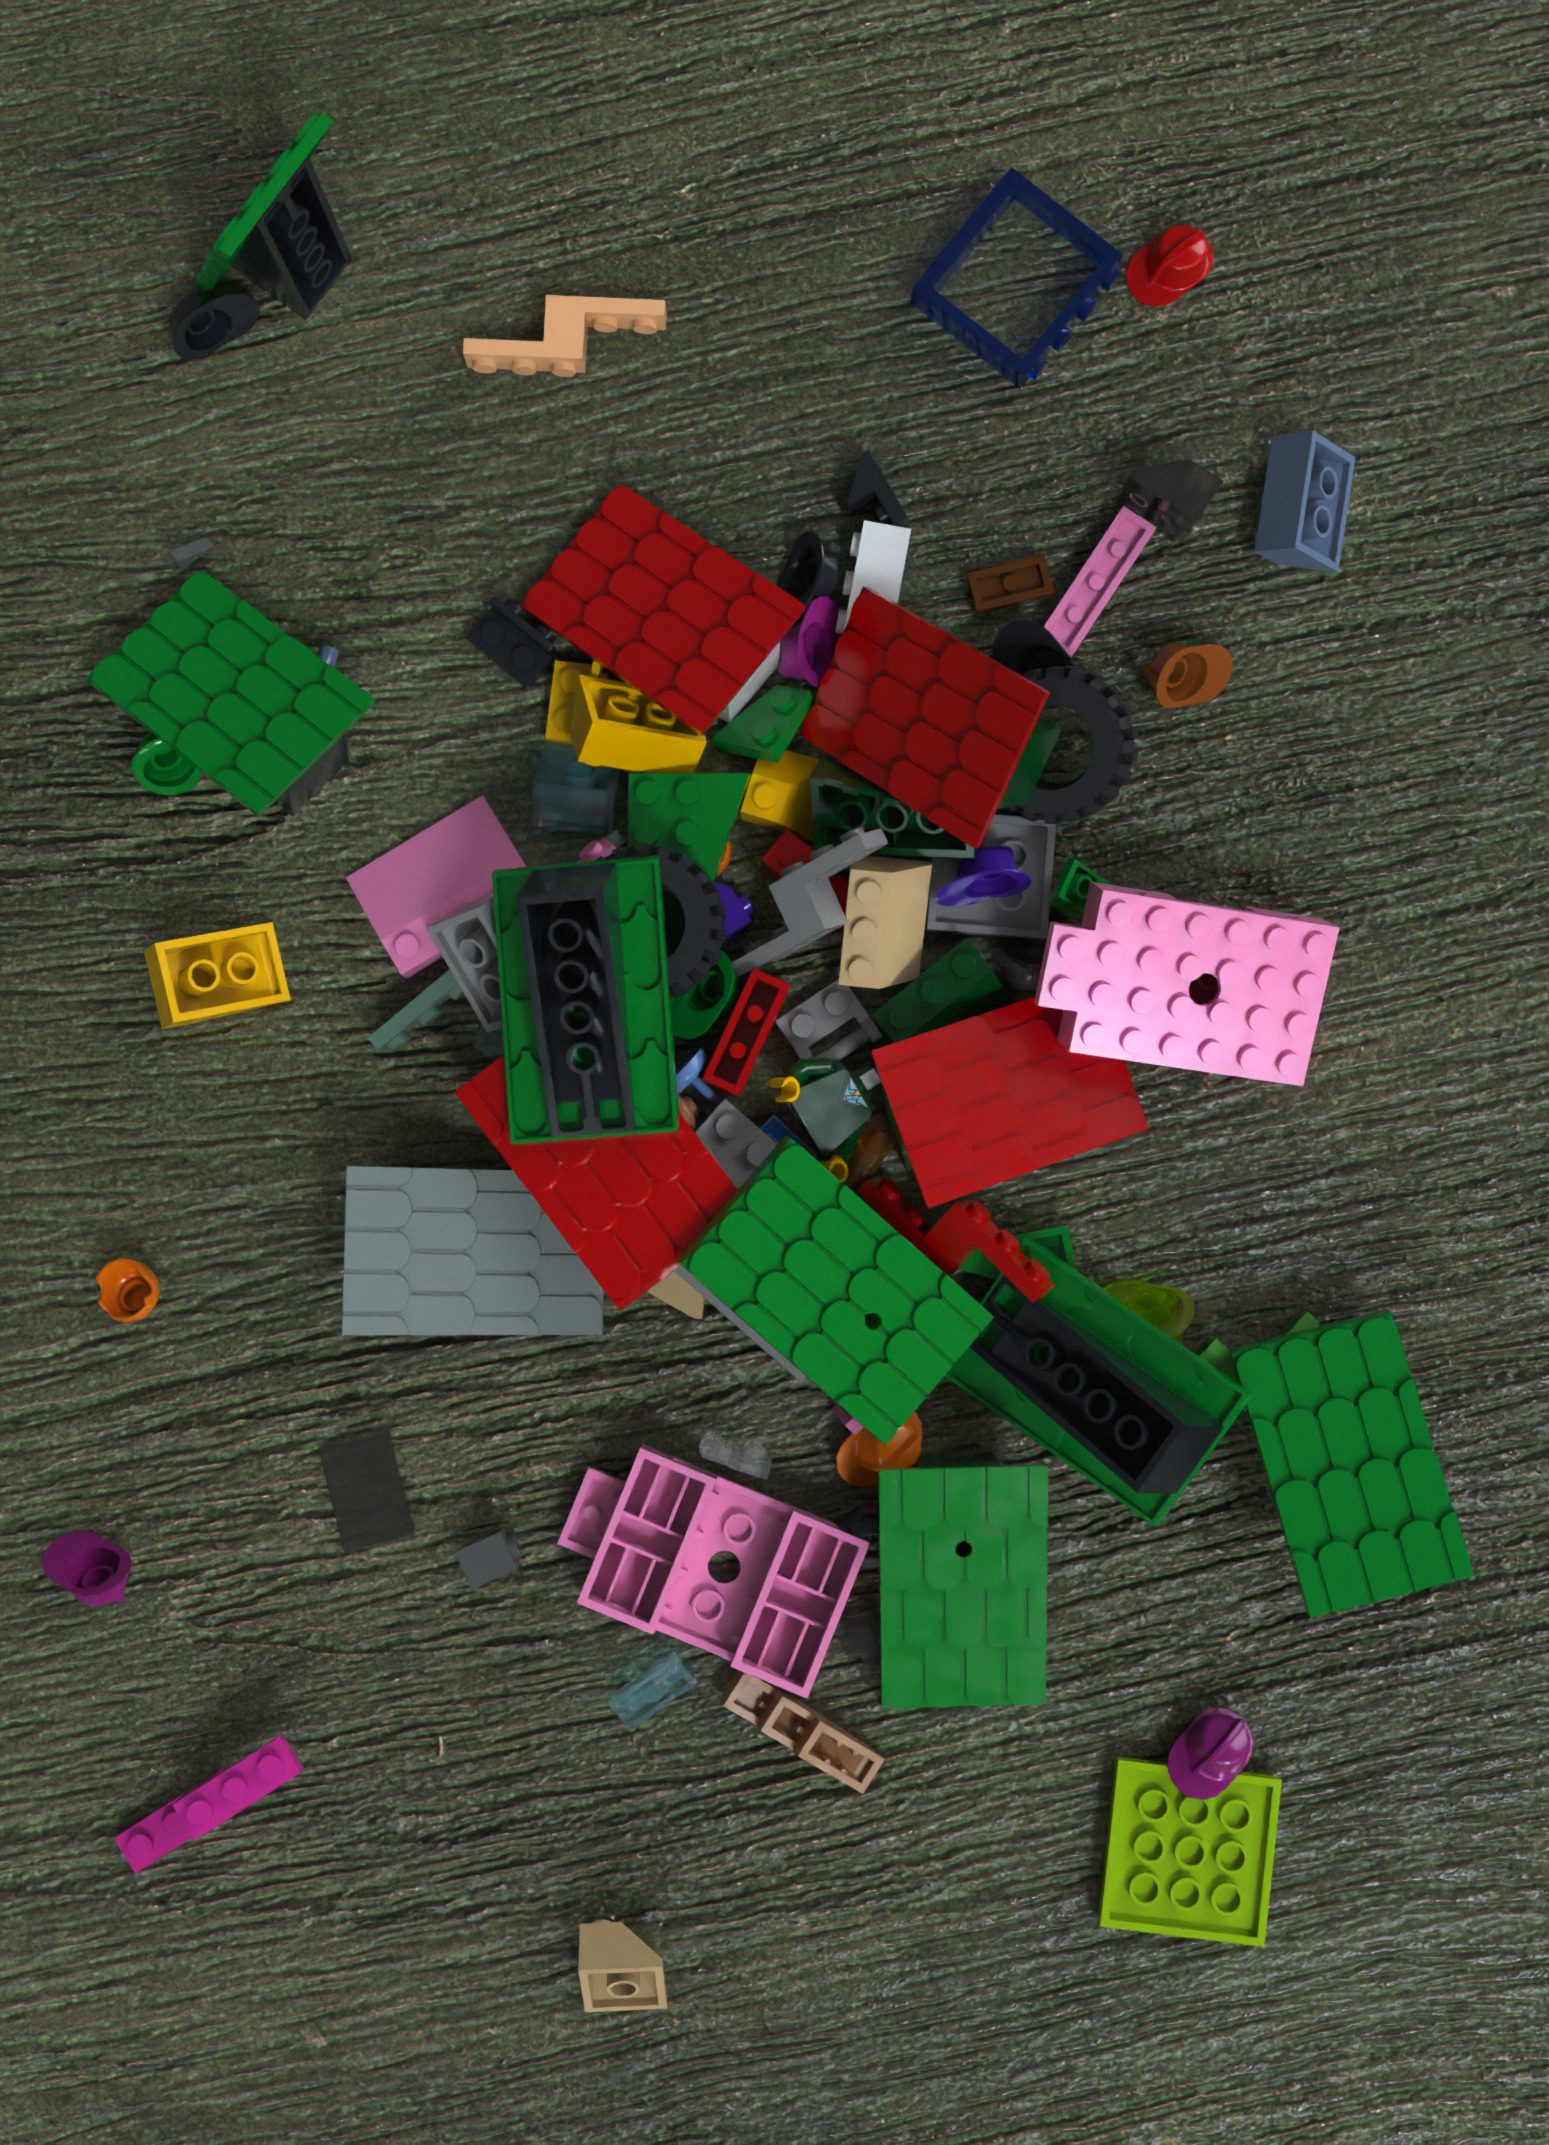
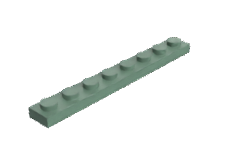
M617 830L605 838L616 848L622 846L628 848L626 840ZM449 969L368 1037V1040L378 1051L385 1053L389 1049L394 1053L410 1040L411 1037L408 1033L419 1023L423 1027L427 1026L441 1014L442 1011L439 1007L450 997L456 1001L464 995L451 970Z

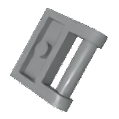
M839 979L775 1021L799 1059L828 1058L840 1061L866 1042L874 1043L882 1037L877 1026L868 1016L849 986L838 985ZM854 1018L860 1026L859 1029L817 1057L812 1055L808 1048Z

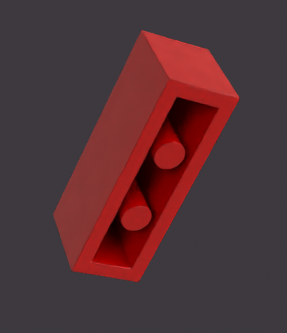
M755 968L752 969L702 1078L706 1084L740 1099L790 991V984Z

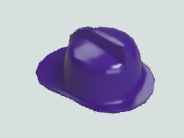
M1010 847L978 848L974 858H962L958 864L956 879L943 885L936 891L934 900L942 906H959L989 898L1012 896L1029 888L1031 879L1026 873L1018 871L1013 850Z

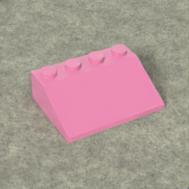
M482 795L347 876L346 879L400 974L410 980L444 959L426 929L429 925L480 896L493 892L492 873L494 870L526 867Z

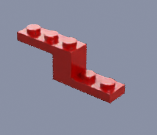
M882 1176L866 1180L857 1190L889 1225L947 1275L955 1273L979 1248L1032 1303L1045 1297L1055 1286L1048 1278L1050 1276L1048 1270L1037 1260L1029 1259L1019 1249L1020 1243L1010 1232L1004 1229L1000 1230L990 1220V1212L975 1200L971 1201L968 1198L954 1203L932 1228L929 1225L931 1220L927 1214L920 1208L911 1206L901 1196L903 1193L900 1187L891 1179L883 1178Z

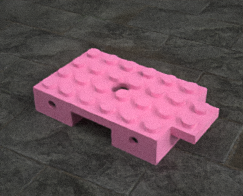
M1090 882L1081 926L1050 921L1034 1003L1042 1007L1063 1010L1057 1041L1069 1052L1303 1086L1340 927L1322 918L1247 906L1245 910L1178 900L1165 893ZM1204 973L1212 974L1218 982L1216 996L1205 1004L1194 1003L1189 996L1191 981L1198 979Z
M642 1444L627 1481L591 1466L588 1467L557 1544L594 1559L578 1598V1604L650 1634H654L655 1630L682 1640L730 1660V1667L808 1699L870 1541L868 1536L858 1538L846 1527ZM719 1551L732 1552L740 1561L741 1568L738 1576L726 1583L716 1581L708 1570L710 1558Z

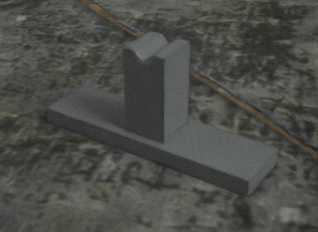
M204 537L168 552V555L184 570L187 567H191L196 556L209 552L215 547Z

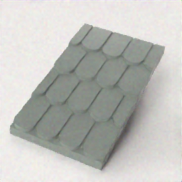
M347 1166L342 1335H603L604 1290L513 1170Z

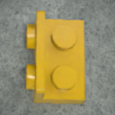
M555 660L545 734L546 742L573 745L571 730L578 675L609 680V673H603V666L593 660L591 665Z

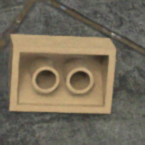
M866 856L850 865L845 917L848 923L843 927L838 985L880 989L912 981L919 977L932 862Z

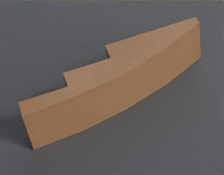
M738 1670L719 1700L724 1707L755 1724L761 1732L794 1750L798 1757L862 1794L885 1760L881 1754L777 1686Z

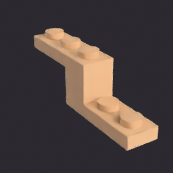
M546 295L543 341L464 338L463 355L467 367L473 368L474 371L490 374L495 373L497 369H507L520 375H533L536 371H552L556 376L572 377L576 373L586 372L588 327H594L595 330L605 333L615 332L618 328L633 329L640 334H654L657 330H666L665 300Z

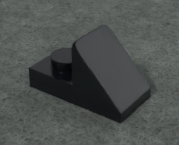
M869 450L863 452L847 502L845 517L847 518L874 504L871 507V511L877 523L907 528V514Z

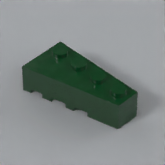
M820 759L810 775L814 851L831 844L835 848L842 844L840 837L843 834L863 827L865 832L882 829L888 844L871 853L874 855L974 858L978 848L971 847L932 823L921 813L894 798L889 792L843 764Z

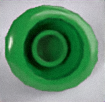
M151 732L143 737L138 751L132 757L131 771L134 779L143 788L156 794L176 795L187 792L200 781L203 775L202 772Z

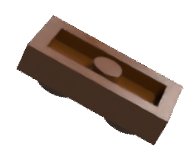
M1045 554L970 572L966 576L976 615L1052 597L1054 594Z

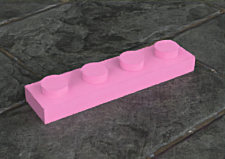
M1125 506L1122 507L1044 625L1070 657L1073 656L1157 528Z

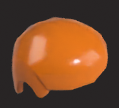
M120 1257L109 1261L100 1270L95 1279L101 1289L98 1304L108 1312L111 1318L117 1321L134 1323L146 1318L151 1314L160 1296V1285L157 1276L149 1266L136 1260Z

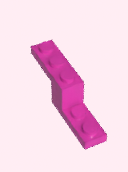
M282 1733L226 1770L221 1768L119 1833L114 1840L136 1874L190 1838L195 1841L300 1774L304 1767Z

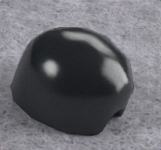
M876 1501L864 1502L851 1510L842 1519V1523L858 1538L872 1535L871 1543L878 1544L876 1550L879 1551V1503Z

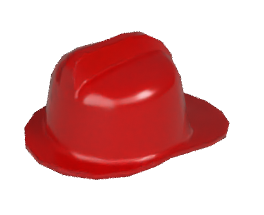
M1176 225L1166 229L1142 247L1132 257L1126 270V284L1131 295L1145 305L1152 307L1165 306L1180 298L1202 281L1210 272L1214 261L1213 249L1205 237L1204 231L1202 229L1197 231L1195 228L1187 225Z

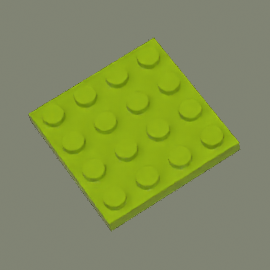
M1116 1756L1098 1916L1099 1926L1265 1947L1282 1779L1279 1776L1240 1772L1230 1785L1216 1797L1200 1800L1190 1798L1176 1788L1170 1779L1168 1763Z

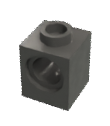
M505 1527L459 1547L455 1554L469 1586L473 1590L517 1570L521 1565L519 1558L523 1556V1551L514 1533L508 1535Z

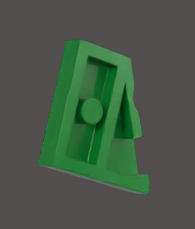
M777 684L718 731L710 741L717 751L778 763L813 705L814 698L809 690Z

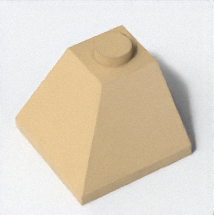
M596 1920L592 1923L580 1924L578 1972L585 2012L667 2009L663 1959L622 1922Z

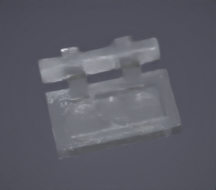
M715 1431L705 1433L699 1443L700 1454L707 1460L727 1465L728 1468L767 1480L772 1465V1456L766 1455V1447L743 1440L742 1446L724 1443L721 1434Z

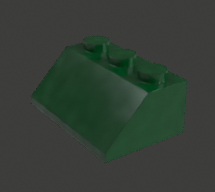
M966 938L879 1008L870 1018L886 1040L893 1044L1013 1003L993 970Z

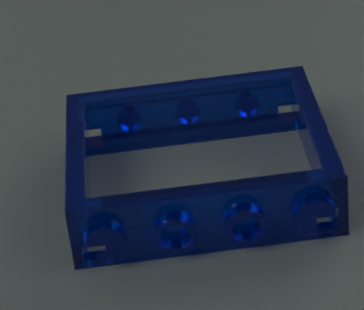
M1011 167L912 287L910 303L1021 389L1029 378L1034 381L1043 373L1048 365L1045 359L1053 349L1057 352L1062 350L1073 334L1070 328L1077 319L1084 322L1098 303L1094 299L1102 289L1106 292L1111 290L1114 282L1122 274L1118 268L1123 254ZM1014 200L1018 201L1099 265L1023 359L939 294V291Z

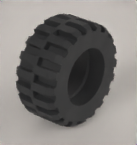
M1054 666L1024 673L1023 677L1050 692L1043 709L1051 706L1067 707L1076 711L1086 721L1093 738V755L1088 768L1076 779L1064 783H1053L1039 777L1027 804L1006 808L1011 812L1020 811L1024 819L1032 822L1043 820L1045 824L1073 822L1101 810L1102 807L1112 802L1119 795V790L1128 783L1133 774L1130 772L1132 764L1137 762L1139 750L1135 749V739L1139 738L1137 726H1133L1130 716L1134 713L1129 703L1124 704L1119 697L1121 692L1114 685L1106 684L1102 676L1095 672L1083 671L1080 667Z
M636 844L635 847L626 848L622 846L613 849L612 854L607 857L600 856L595 861L655 855L660 857L662 889L669 892L677 900L684 916L682 939L677 948L667 956L670 999L681 997L690 992V989L696 984H701L709 976L707 973L713 965L717 964L721 956L719 951L722 942L725 943L727 933L724 930V919H727L725 906L722 905L719 897L721 894L716 884L707 876L708 874L699 865L673 849L663 846H651L649 844Z

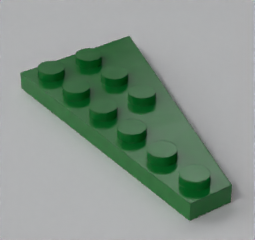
M629 773L628 848L635 847L636 844H649L651 846H663L673 849L699 865L714 883L751 774ZM662 889L667 956H669L682 939L684 916L677 900L669 892ZM671 998V999H670V1005H671V1006H672V1003H673L674 998Z

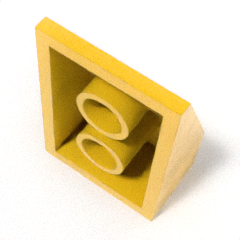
M273 922L158 942L144 950L162 1029L207 1021L291 1000Z

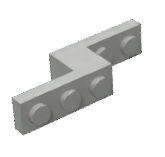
M863 827L853 829L840 837L842 844L834 848L832 844L822 847L810 854L811 862L805 865L803 862H798L781 871L783 878L769 885V888L786 925L772 932L773 940L766 942L765 939H762L743 948L745 955L731 962L738 977L751 974L753 968L761 971L848 923L828 878L887 845L888 842L882 829L865 832Z

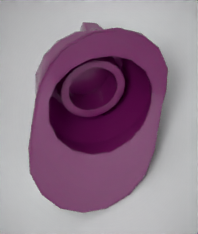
M819 596L814 599L807 608L802 622L791 627L780 640L781 659L778 671L781 676L808 680L814 687H819L820 681L827 672L834 656L837 641L842 635L835 633L839 610L835 602L830 598Z
M72 1532L59 1537L49 1545L44 1552L42 1566L44 1574L51 1581L72 1593L83 1605L98 1607L111 1602L116 1604L123 1602V1591L127 1585L132 1560L130 1554L124 1549L117 1547L99 1535L91 1532Z
M1220 1707L1207 1709L1197 1716L1176 1740L1169 1752L1167 1767L1171 1781L1180 1792L1190 1798L1200 1800L1216 1797L1230 1785L1246 1766L1252 1755L1253 1738L1248 1725L1242 1717L1229 1709Z

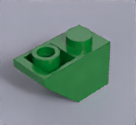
M1069 858L1062 869L1047 904L1070 919L1082 922L1090 882L1112 884L1076 859Z

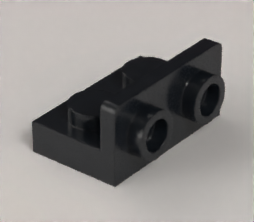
M494 596L489 601L491 608L466 636V639L523 688L529 691L559 656L553 644L556 639L540 624L533 628L522 619L526 614L513 601L507 599L503 603Z

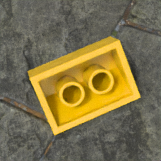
M578 675L571 730V740L577 762L594 767L606 766L623 769L630 773L695 772L707 743L705 735L701 736L627 683Z

